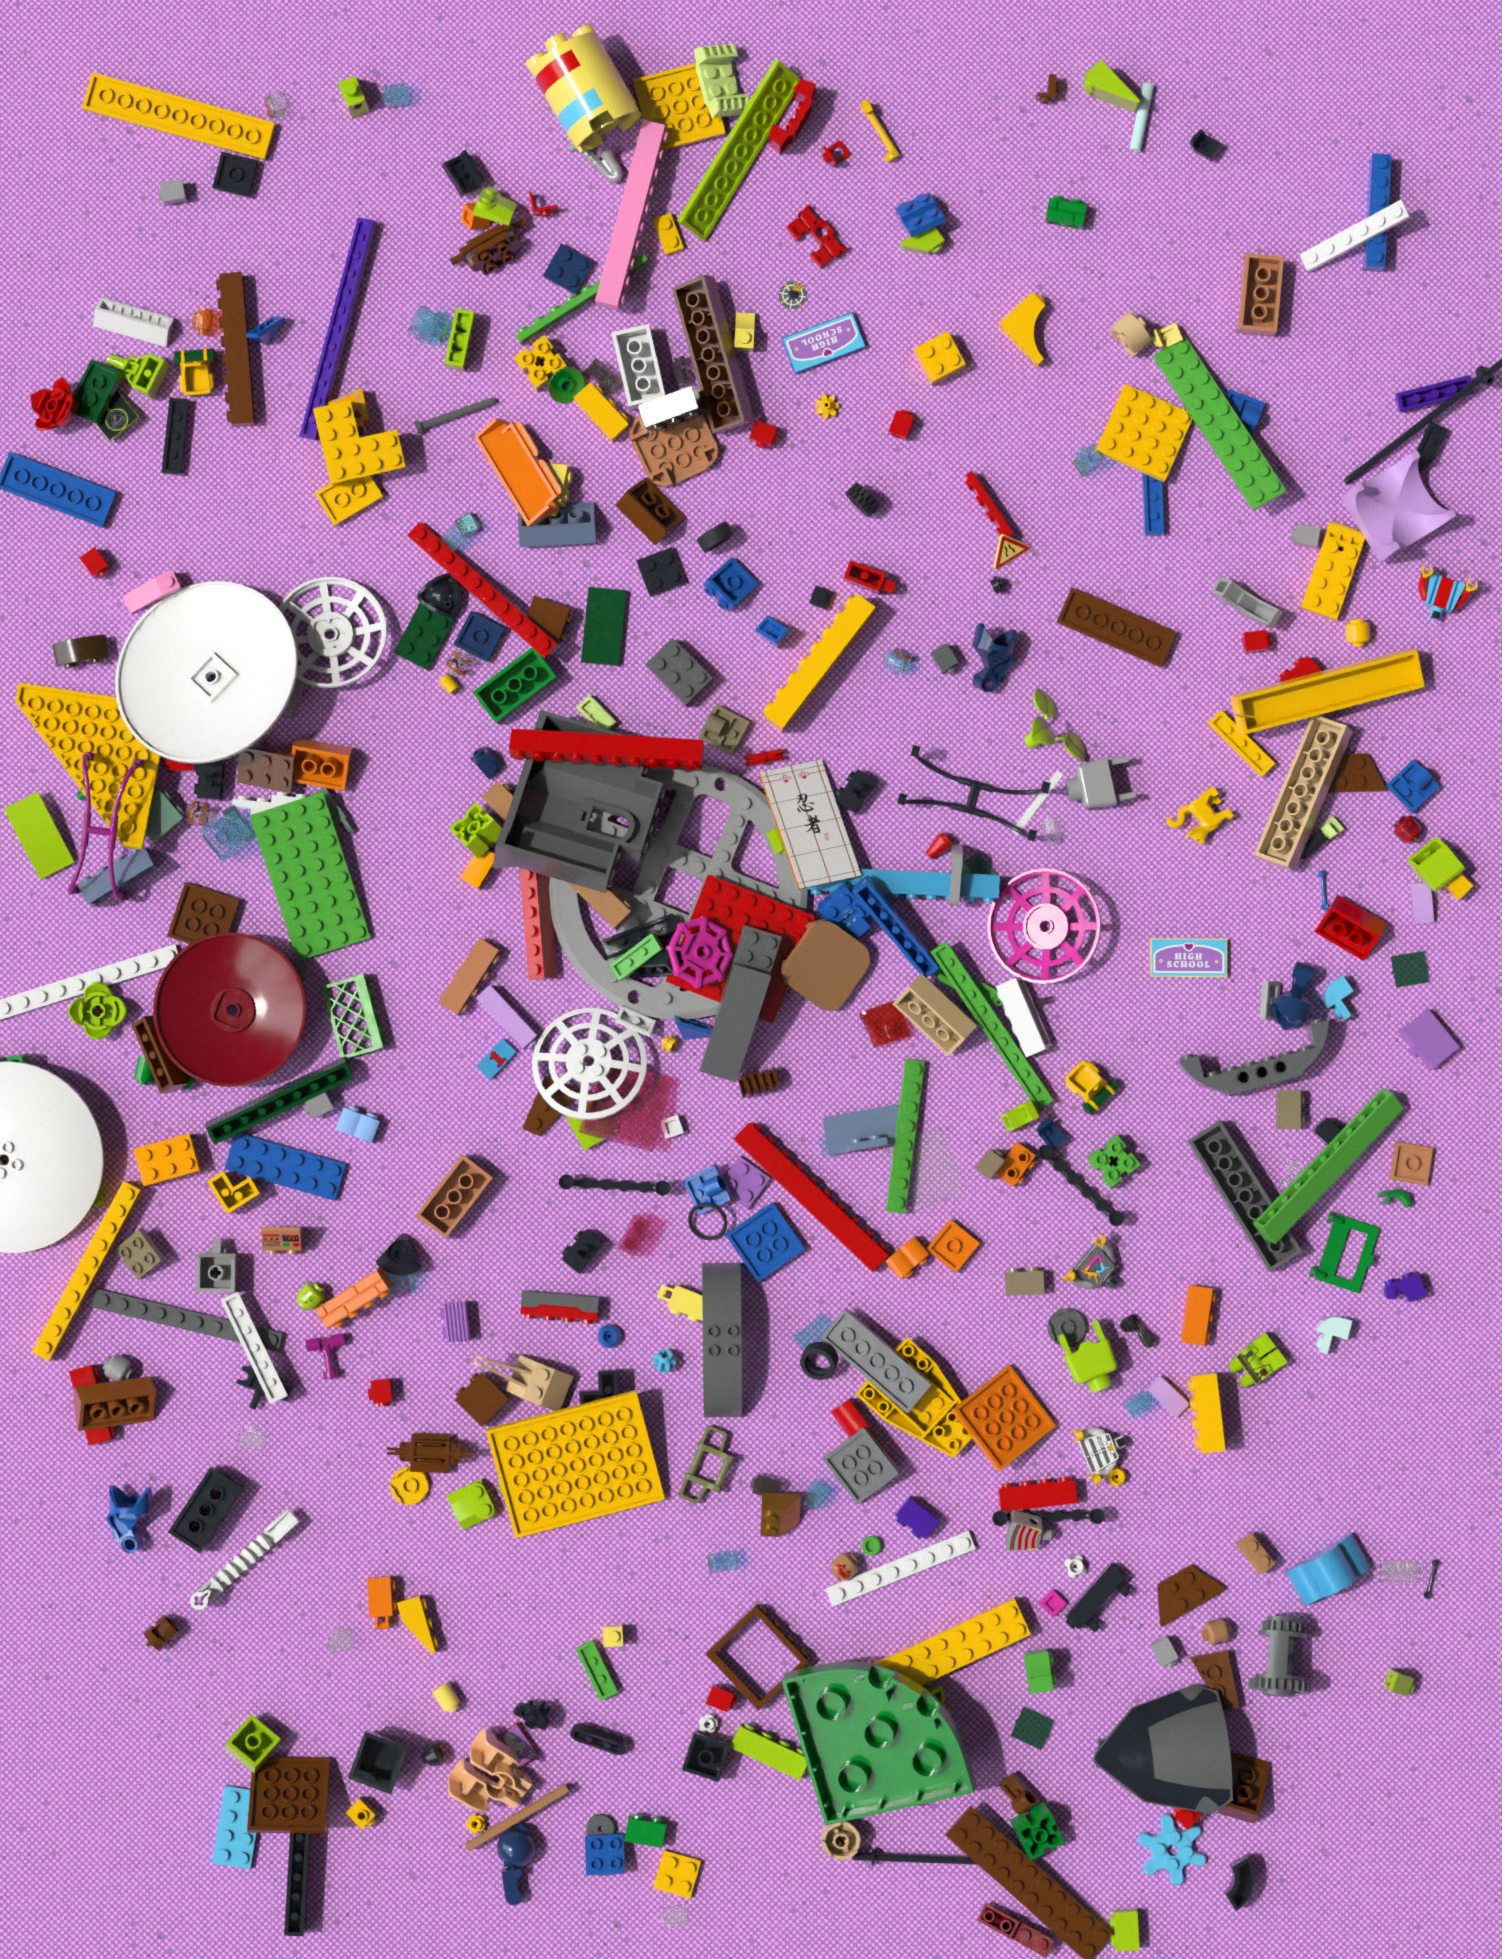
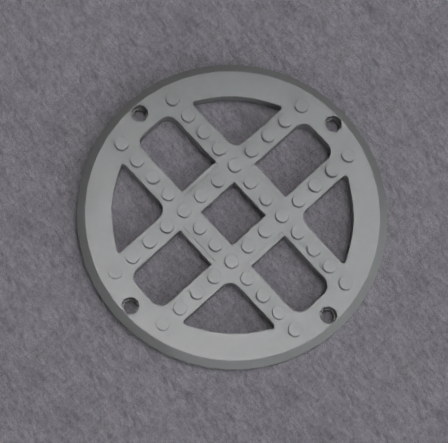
M703 765V769L688 770L687 768L669 769L660 766L658 768L649 767L646 778L663 783L662 790L665 792L676 791L677 793L661 832L658 836L651 838V843L645 856L646 859L633 891H627L613 884L611 886L619 894L617 898L621 902L625 900L632 907L630 911L633 916L622 926L620 933L673 913L677 924L689 921L707 874L806 912L807 888L798 890L787 855H783L782 852L775 855L768 839L767 833L777 828L768 799L761 791L744 779L709 765ZM719 780L726 781L727 788L721 791L716 788V783ZM703 795L723 802L730 808L729 818L712 858L677 845L694 801ZM592 809L586 830L613 838H621L628 831L627 828L608 821L613 814ZM586 812L583 813L581 821H585ZM749 821L759 831L772 854L778 876V889L741 875L732 869V860ZM668 866L703 880L689 915L654 901ZM550 877L551 916L558 940L576 971L599 994L620 1007L624 1006L647 1017L662 1020H674V1015L691 1020L716 1015L719 1002L691 991H680L681 987L666 982L667 976H664L662 982L656 987L647 986L629 977L623 981H618L609 965L623 954L613 957L608 961L603 959L585 930L578 903V892L567 882ZM682 934V936H681V938H680V940H679V942H678V944H677L678 946L680 945L681 940H682L684 934ZM633 992H637L641 996L640 1001L637 1003L630 1001L629 997Z

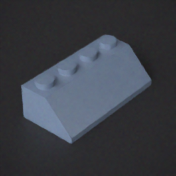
M594 502L565 503V508L559 507L560 510H558L556 517L548 516L532 527L527 526L518 511L520 547L531 548L535 546L549 547L552 545L596 543Z
M143 847V850L133 849L128 857L122 856L114 861L113 869L117 890L124 889L158 868L146 847ZM108 866L98 870L99 874L93 878L91 876L86 877L81 881L82 884L78 886L86 903L91 907L114 895Z

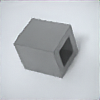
M182 179L160 183V189H157L159 201L163 200L165 206L187 202L185 185Z
M1297 524L1295 529L1292 528L1290 540H1293L1294 546L1316 549L1321 527Z
M327 1092L306 1101L302 1105L306 1114H311L313 1119L334 1109Z
M1167 1636L1149 1645L1161 1667L1166 1666L1168 1668L1176 1663L1175 1660L1179 1658Z

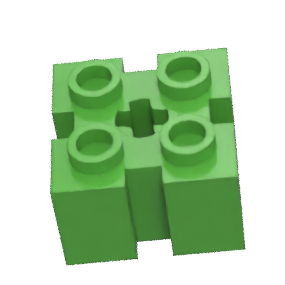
M1117 1134L1103 1144L1106 1149L1102 1152L1100 1149H1096L1085 1158L1094 1170L1098 1168L1103 1174L1099 1177L1108 1189L1122 1180L1120 1175L1123 1172L1130 1174L1141 1165L1132 1153L1127 1155L1123 1149L1127 1146ZM1111 1156H1112L1113 1158H1115V1157L1117 1158V1161H1116V1164H1117V1165H1116V1166H1114V1165L1110 1166V1165H1109V1162H1110V1159H1109V1158H1110Z
M1046 1648L1024 1651L1023 1658L1030 1694L1054 1691L1053 1686L1056 1685V1677L1054 1672L1050 1670V1666H1054L1052 1654L1048 1653Z

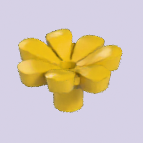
M823 394L821 395V401H815V406L819 407L815 410V413L817 415L823 414L822 418L827 420L829 415L832 417L837 415L835 409H839L840 405L839 403H834L836 399L834 396L831 395L827 398V395Z

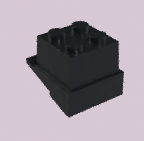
M366 1730L348 1779L391 1795L410 1746Z

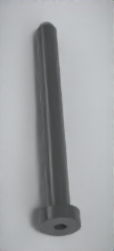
M491 397L423 422H419V420L414 421L418 434L423 433V429L492 406L496 403V400Z

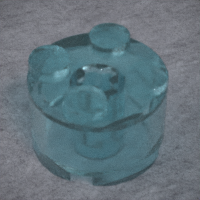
M421 305L419 309L415 310L407 333L412 336V333L417 336L416 340L431 346H436L437 343H440V346H443L451 323L448 320L447 314L432 312L428 307Z

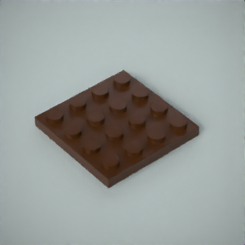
M269 1757L255 1774L251 1771L247 1832L326 1834L330 1758Z

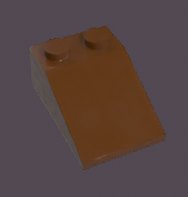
M1233 1752L1231 1756L1233 1801L1219 1809L1217 1813L1254 1824L1260 1815L1270 1763Z

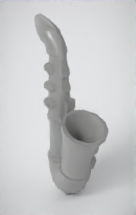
M572 144L565 148V150L576 151L578 148ZM614 148L599 154L603 158L602 161L599 160L598 156H594L592 151L580 152L609 182L617 183L622 179V167L615 158Z

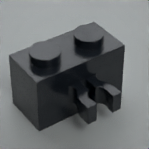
M223 761L196 765V776L199 777L198 783L194 785V795H197L199 800L222 801L225 763Z
M859 769L849 774L846 779L848 783L845 788L841 786L835 794L837 797L836 803L853 815L877 783Z
M587 1229L584 1232L580 1230L573 1238L576 1242L572 1247L568 1245L561 1253L563 1255L562 1260L579 1274L604 1245Z

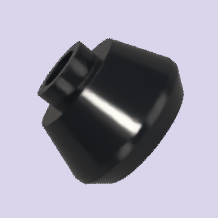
M431 1741L423 1748L424 1752L421 1753L424 1764L428 1763L429 1766H442L444 1757L440 1746L436 1741Z

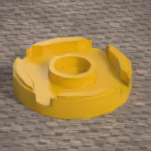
M404 1467L393 1475L390 1490L398 1502L405 1505H414L426 1497L429 1490V1481L425 1473L410 1472V1467Z

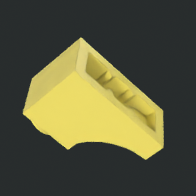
M736 312L735 352H753L755 313Z

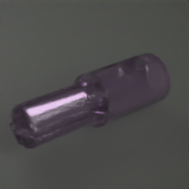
M1054 997L1033 999V1002L1037 1008L1053 1003Z

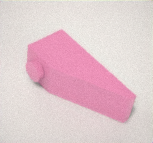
M170 570L124 595L123 599L130 614H133L182 589L175 572Z

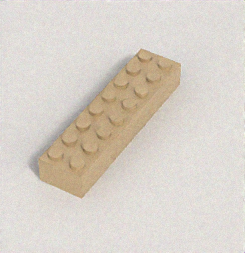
M1320 716L1311 717L1254 855L1261 861L1295 872L1353 733L1347 725Z

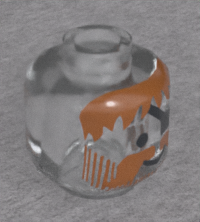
M280 90L268 93L264 100L267 115L275 118V120L285 119L291 111L288 95Z
M459 649V651L454 650L446 661V667L449 669L448 673L455 678L459 676L466 677L474 665L473 656L462 649Z
M195 800L191 805L187 806L185 816H188L190 824L206 827L208 824H212L215 809H212L210 803Z

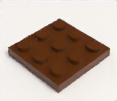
M185 882L167 937L191 944L209 935L230 933L240 900Z

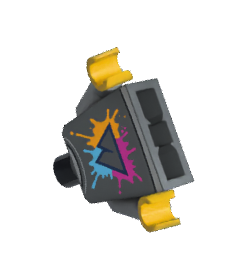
M1098 1232L1100 1234L1098 1240L1092 1237V1241L1095 1244L1091 1246L1072 1270L1065 1269L1069 1274L1067 1277L1061 1276L1062 1279L1078 1288L1084 1289L1099 1288L1102 1283L1113 1289L1119 1282L1111 1274L1116 1268L1114 1266L1116 1260L1112 1248L1101 1232Z

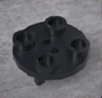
M529 1700L527 1703H518L513 1710V1713L525 1721V1726L530 1729L536 1727L546 1731L550 1725V1721L547 1718L550 1706H545V1701H541L539 1705H533V1700Z

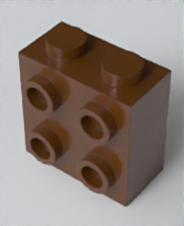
M533 596L527 617L559 646V643H563L566 636V631H564L565 625L570 624L573 614L570 613L571 609L567 606Z
M476 1372L469 1379L471 1384L467 1388L463 1386L455 1394L457 1396L455 1401L483 1427L510 1398L483 1372L480 1375Z

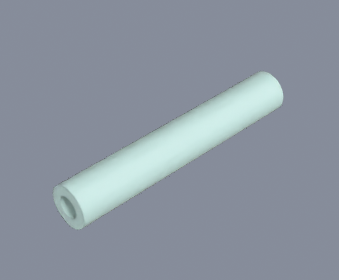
M1143 83L1140 104L1130 144V150L1134 152H1141L1154 85L1151 83Z

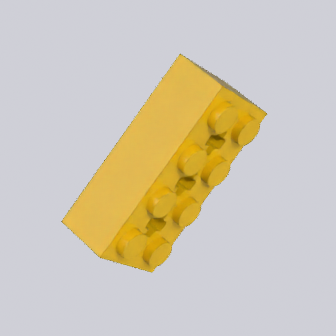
M1217 1373L1190 1375V1379H1187L1188 1391L1192 1392V1398L1189 1399L1190 1409L1194 1411L1195 1418H1192V1427L1197 1433V1437H1194L1195 1449L1199 1450L1200 1453L1226 1451Z

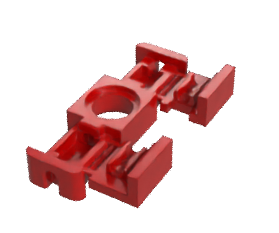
M809 204L798 213L797 218L786 227V230L796 242L802 237L801 234L804 231L806 233L810 232L820 244V249L816 252H811L809 257L821 269L829 260H836L846 251L847 246L843 248L834 237L835 232L823 218L821 220L818 219L810 209L812 205ZM825 228L827 235L824 237L819 236L817 229Z

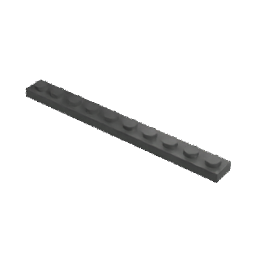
M95 1289L91 1308L241 1343L230 1320ZM255 1326L265 1349L279 1352L283 1333Z

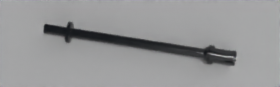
M872 1848L871 1853H856L853 1856L854 1861H871V1866L875 1865V1861L978 1865L970 1857L879 1854L875 1853L874 1848Z

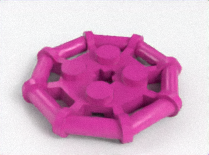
M702 915L700 918L678 923L669 945L666 946L673 968V975L689 982L694 988H700L702 985L721 981L731 959L734 958L727 936V929L718 926ZM700 926V930L697 933L691 934L688 930ZM706 927L717 934L715 936L710 935L706 932ZM682 934H684L686 939L682 947H676ZM719 939L721 940L724 952H721V950L718 949L717 944H719ZM703 947L704 955L698 956L697 949ZM676 951L681 952V959L684 962L681 966ZM721 956L723 959L717 969L716 964ZM687 967L696 972L695 977L684 970ZM706 970H711L713 973L712 975L702 977V972Z

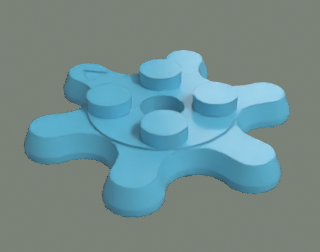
M1165 1813L1160 1818L1161 1831L1158 1834L1152 1835L1148 1832H1142L1138 1836V1843L1143 1847L1149 1848L1152 1853L1151 1858L1144 1863L1143 1871L1146 1875L1151 1876L1158 1870L1165 1869L1170 1874L1171 1883L1179 1886L1184 1882L1183 1869L1186 1865L1193 1864L1197 1867H1202L1206 1864L1207 1858L1205 1854L1197 1852L1193 1848V1842L1201 1835L1202 1829L1195 1823L1189 1830H1179L1175 1826L1174 1817L1169 1813ZM1170 1845H1176L1178 1847L1177 1854L1169 1855L1167 1848Z

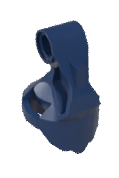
M983 623L976 625L972 646L980 656L984 668L973 676L972 683L975 688L987 693L993 691L999 682H1003L1005 672L1014 663L1012 654L1017 638L1016 630L1006 631L995 640H992L988 629L985 628Z
M1297 961L1292 973L1291 990L1273 999V1017L1283 1030L1295 1029L1313 1016L1314 1009L1306 997L1304 986L1307 982L1311 983L1315 972L1314 966Z

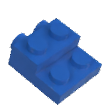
M929 192L919 194L915 199L903 202L895 208L900 223L911 238L946 222L944 215Z
M733 557L714 572L703 584L705 593L710 597L714 596L718 600V606L722 610L727 609L729 612L759 585Z

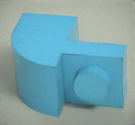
M1343 975L1325 988L1323 1004L1325 1009L1333 1005L1334 1009L1332 1011L1335 1016L1344 1021L1352 1015L1341 999L1352 993L1353 989Z

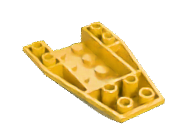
M907 1337L894 1350L933 1383L914 1408L907 1414L868 1379L864 1381L855 1394L884 1421L954 1458L972 1439L951 1411L961 1403V1400L938 1365Z

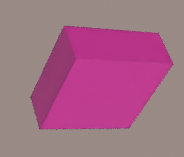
M1053 1589L1039 1602L1052 1617L1067 1604Z

